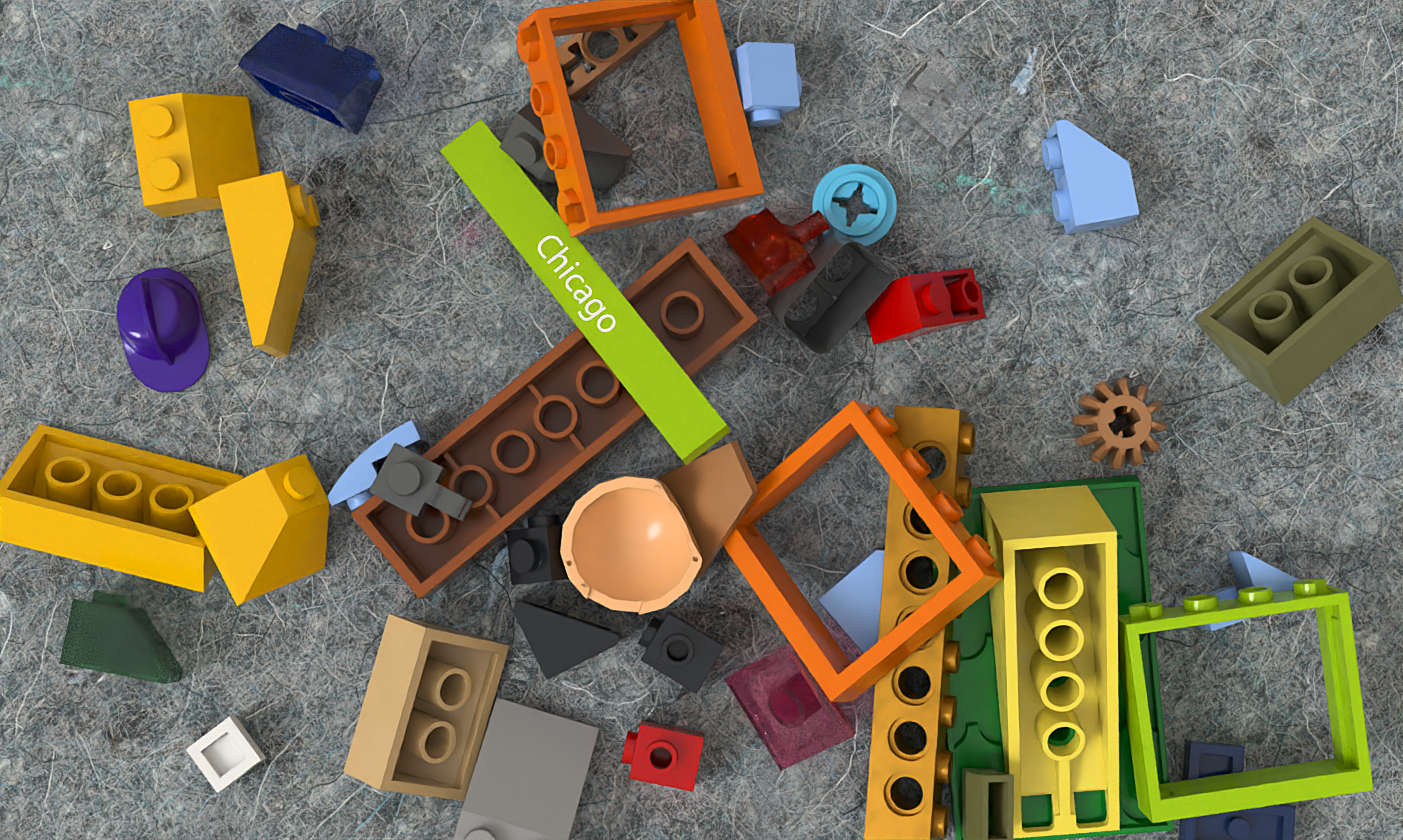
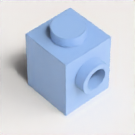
M745 42L729 53L745 118L749 119L750 126L766 127L779 124L781 116L800 107L799 99L802 92V81L796 69L794 44Z

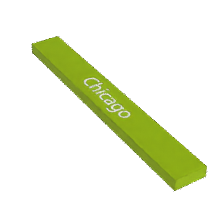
M480 119L443 147L440 152L687 466L731 430L578 238H571L568 226L562 221L561 217L516 161L499 148L501 145L500 141L484 121Z

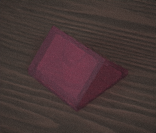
M788 639L724 679L780 771L833 747L856 734L855 729L838 702H830Z

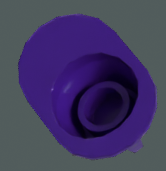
M153 268L135 275L123 288L117 302L116 320L127 362L134 376L146 387L162 393L180 392L194 385L205 373L210 359V343L200 298L191 281L182 273L169 268Z

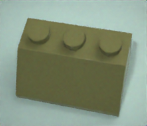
M1312 216L1195 319L1201 329L1250 383L1285 406L1403 303V297L1389 259Z

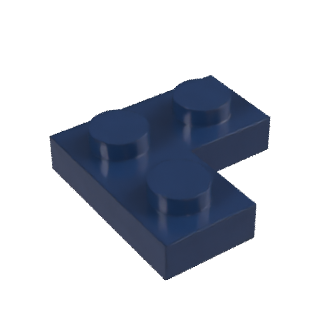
M1185 740L1182 781L1243 772L1245 747L1236 744ZM1285 803L1180 819L1178 840H1294L1296 806Z

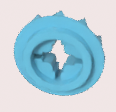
M862 164L843 165L830 171L819 182L813 196V218L823 237L833 228L867 247L882 239L890 230L897 212L896 195L887 178L876 169ZM859 186L862 187L860 194L862 196L861 205L869 208V211L876 214H859L856 220L852 222L851 227L846 226L848 220L846 219L847 210L840 207L839 203L832 202V200L840 202V200L849 201Z

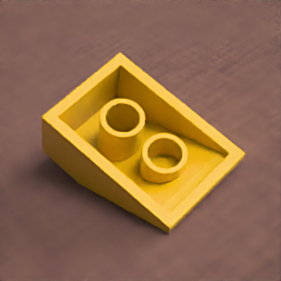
M283 171L218 186L253 347L277 358L289 355L317 244L314 227L321 225L320 214L314 196L312 194L306 196V192L301 184L297 185Z

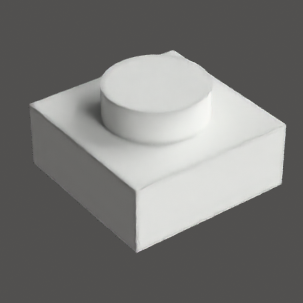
M235 715L229 716L186 749L217 793L226 789L266 758Z

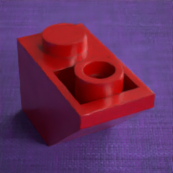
M973 268L913 274L894 280L865 312L874 345L907 340L986 318L982 304V291L975 279Z

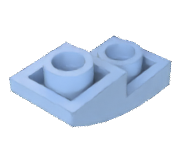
M410 420L395 428L366 449L345 470L327 497L331 506L344 507L348 505L350 511L353 512L371 498L374 494L368 491L394 443L419 455L417 448L428 443L421 425Z

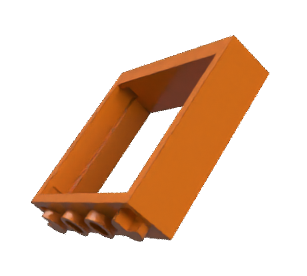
M600 0L536 9L517 26V50L521 60L527 63L532 82L530 88L531 105L534 113L541 117L546 137L543 145L544 157L548 167L554 170L559 189L557 196L558 212L562 221L568 224L571 238L739 205L764 193L716 0ZM675 19L718 189L598 212L554 37Z
M852 400L757 484L759 492L723 544L732 560L830 702H853L1003 579L993 565L996 559L989 551L991 549L989 544L978 534L970 535L959 520L964 516V513L958 503L945 490L939 492L927 478V475L931 472L927 462L912 447L909 446L905 449L894 433L899 430V427L895 420L887 417L879 405L873 407L856 400ZM859 434L962 573L851 664L754 524Z

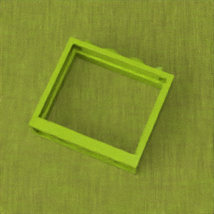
M1309 578L1292 582L1293 590L1273 592L1270 586H1254L1239 589V598L1218 601L1215 594H1199L1183 598L1184 606L1163 609L1160 602L1138 603L1129 606V614L1118 615V659L1138 807L1152 823L1374 790L1349 593L1329 584L1327 585L1324 578ZM1315 608L1334 758L1159 784L1139 634Z

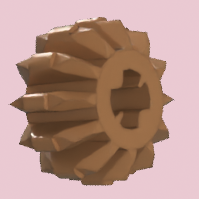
M1127 378L1117 379L1113 390L1105 381H1101L1094 385L1096 398L1089 395L1080 397L1078 403L1090 414L1072 417V424L1077 427H1087L1088 433L1079 436L1075 442L1079 447L1092 442L1095 444L1089 460L1093 463L1100 462L1108 453V463L1111 469H1121L1125 457L1132 466H1138L1144 463V455L1141 449L1151 453L1158 451L1160 444L1149 433L1163 432L1166 430L1167 425L1165 422L1153 421L1151 418L1152 413L1158 412L1163 408L1160 401H1154L1147 405L1143 403L1149 390L1146 385L1137 386L1130 394V384ZM1125 415L1129 424L1124 426L1122 431L1113 433L1109 423L1116 419L1115 416Z

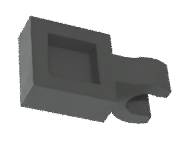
M394 443L368 491L419 518H422L430 504L444 513L464 521L473 504V501L440 485L447 469L397 443Z

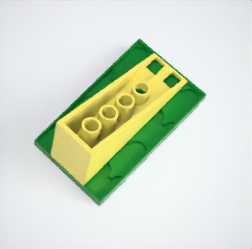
M1136 475L1113 476L1112 478L1100 477L972 488L969 510L962 509L964 516L961 518V523L971 536L978 534L991 547L989 551L996 559L993 565L1003 579L965 609L961 619L954 618L953 640L960 641L961 657L958 673H950L949 695L957 697V714L954 728H946L945 746L946 750L953 751V771L949 786L955 840H964L962 838V768H996L1000 772L1014 775L1013 840H1061L1174 831L1173 820L1152 823L1138 807L1118 659V615L1129 614V606L1152 602L1140 480ZM927 526V532H928V533H932L931 530H930V529L928 528V526ZM929 558L932 585H934L938 578V567ZM959 568L957 569V576L962 573ZM1155 632L1139 634L1158 781L1159 784L1169 783ZM988 788V830H989V788Z

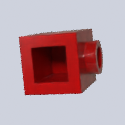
M641 720L638 732L629 730L627 732L621 763L631 764L629 779L693 792L704 742V732Z

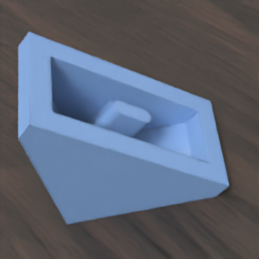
M884 550L870 551L815 598L862 654L878 642Z

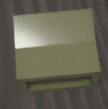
M962 768V838L964 840H1013L1014 775L1000 772L996 768ZM988 788H989V830H988Z

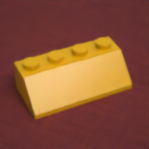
M39 424L0 480V541L204 593L217 569V565L188 507L243 479V475Z

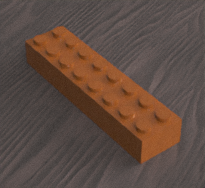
M690 236L621 292L692 381L753 332L759 323L758 317ZM577 328L422 455V457L447 469L440 485L473 501L464 521L456 519L430 504L422 518H419L376 495L369 498L350 515L419 599L430 598L506 535V531H510L645 421L648 416L579 328Z

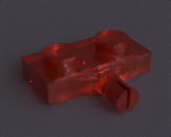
M766 208L758 214H752L743 218L734 229L725 233L723 237L731 252L768 296L771 297L816 268L803 245L824 231H828L830 227L819 210L792 227L781 223Z

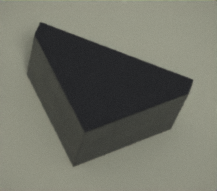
M523 599L516 600L513 608L516 619L546 680L616 646L622 634L621 632Z

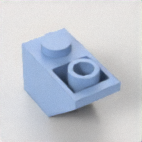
M1068 120L1055 121L1046 133L1047 138L1042 139L1041 150L1046 170L1054 171L1057 190H1053L1051 193L1052 209L1056 221H1063L1066 235L1124 225L1131 222L1139 215V209L1129 162Z

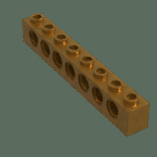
M895 405L894 420L899 427V430L894 433L905 449L910 446L922 457L932 448L940 449L946 458L945 470L937 478H927L938 492L945 490L953 497L961 509L969 510L972 498V478L964 476L965 455H973L976 425L975 422H968V412L961 409ZM891 477L889 479L878 641L956 578L958 569L934 534L925 532L920 527L917 520L918 513ZM923 556L932 559L938 567L937 581L931 587L922 586L914 577L915 563ZM963 612L960 613L955 619H961ZM954 619L875 683L864 840H939V838L946 839L949 806L941 805L942 784H949L951 781L953 751L945 750L946 728H954L957 714V697L949 695L950 673H958L961 657L960 641L953 640ZM911 666L920 667L928 673L931 686L926 695H917L907 686L906 675ZM906 722H916L924 728L927 735L924 749H914L905 743L902 729ZM901 777H911L919 782L923 790L921 803H909L902 798L898 788Z

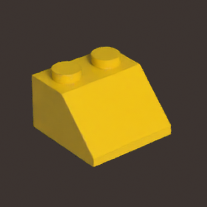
M181 92L128 101L143 205L160 217L164 218L222 208L218 191L219 185L262 176L251 101L248 97Z

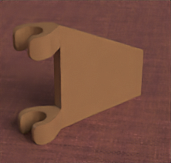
M737 440L693 460L687 466L682 465L657 478L668 487L674 496L700 549L702 563L694 580L704 575L759 492Z

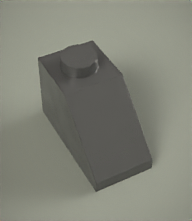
M569 98L591 187L610 190L616 184L634 151ZM529 102L516 113L499 148L539 181L557 183L554 170L548 167L544 157L543 145L546 137L541 117L534 113L531 102Z

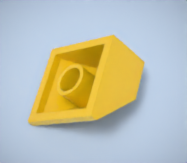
M306 454L265 467L188 507L237 606L325 568L330 501Z

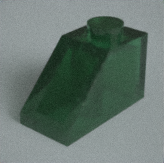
M94 590L92 598L73 599L59 664L162 684L182 680L183 669L144 609L125 604L127 595Z

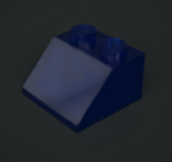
M279 22L242 56L238 66L264 93L355 135H358L384 81V78L373 65L375 59L372 56L350 45H346L344 51L325 44L328 38L324 34L301 23L298 24L295 30Z

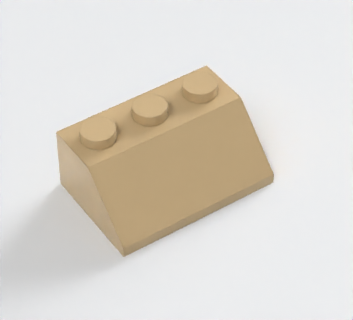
M388 614L343 772L378 790L464 801L478 759L510 645L438 624Z

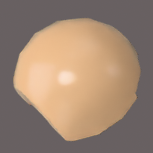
M625 475L601 482L575 502L563 524L560 553L569 580L586 599L590 598L611 610L639 612V615L665 608L688 591L701 568V552L694 534L668 487L657 478Z

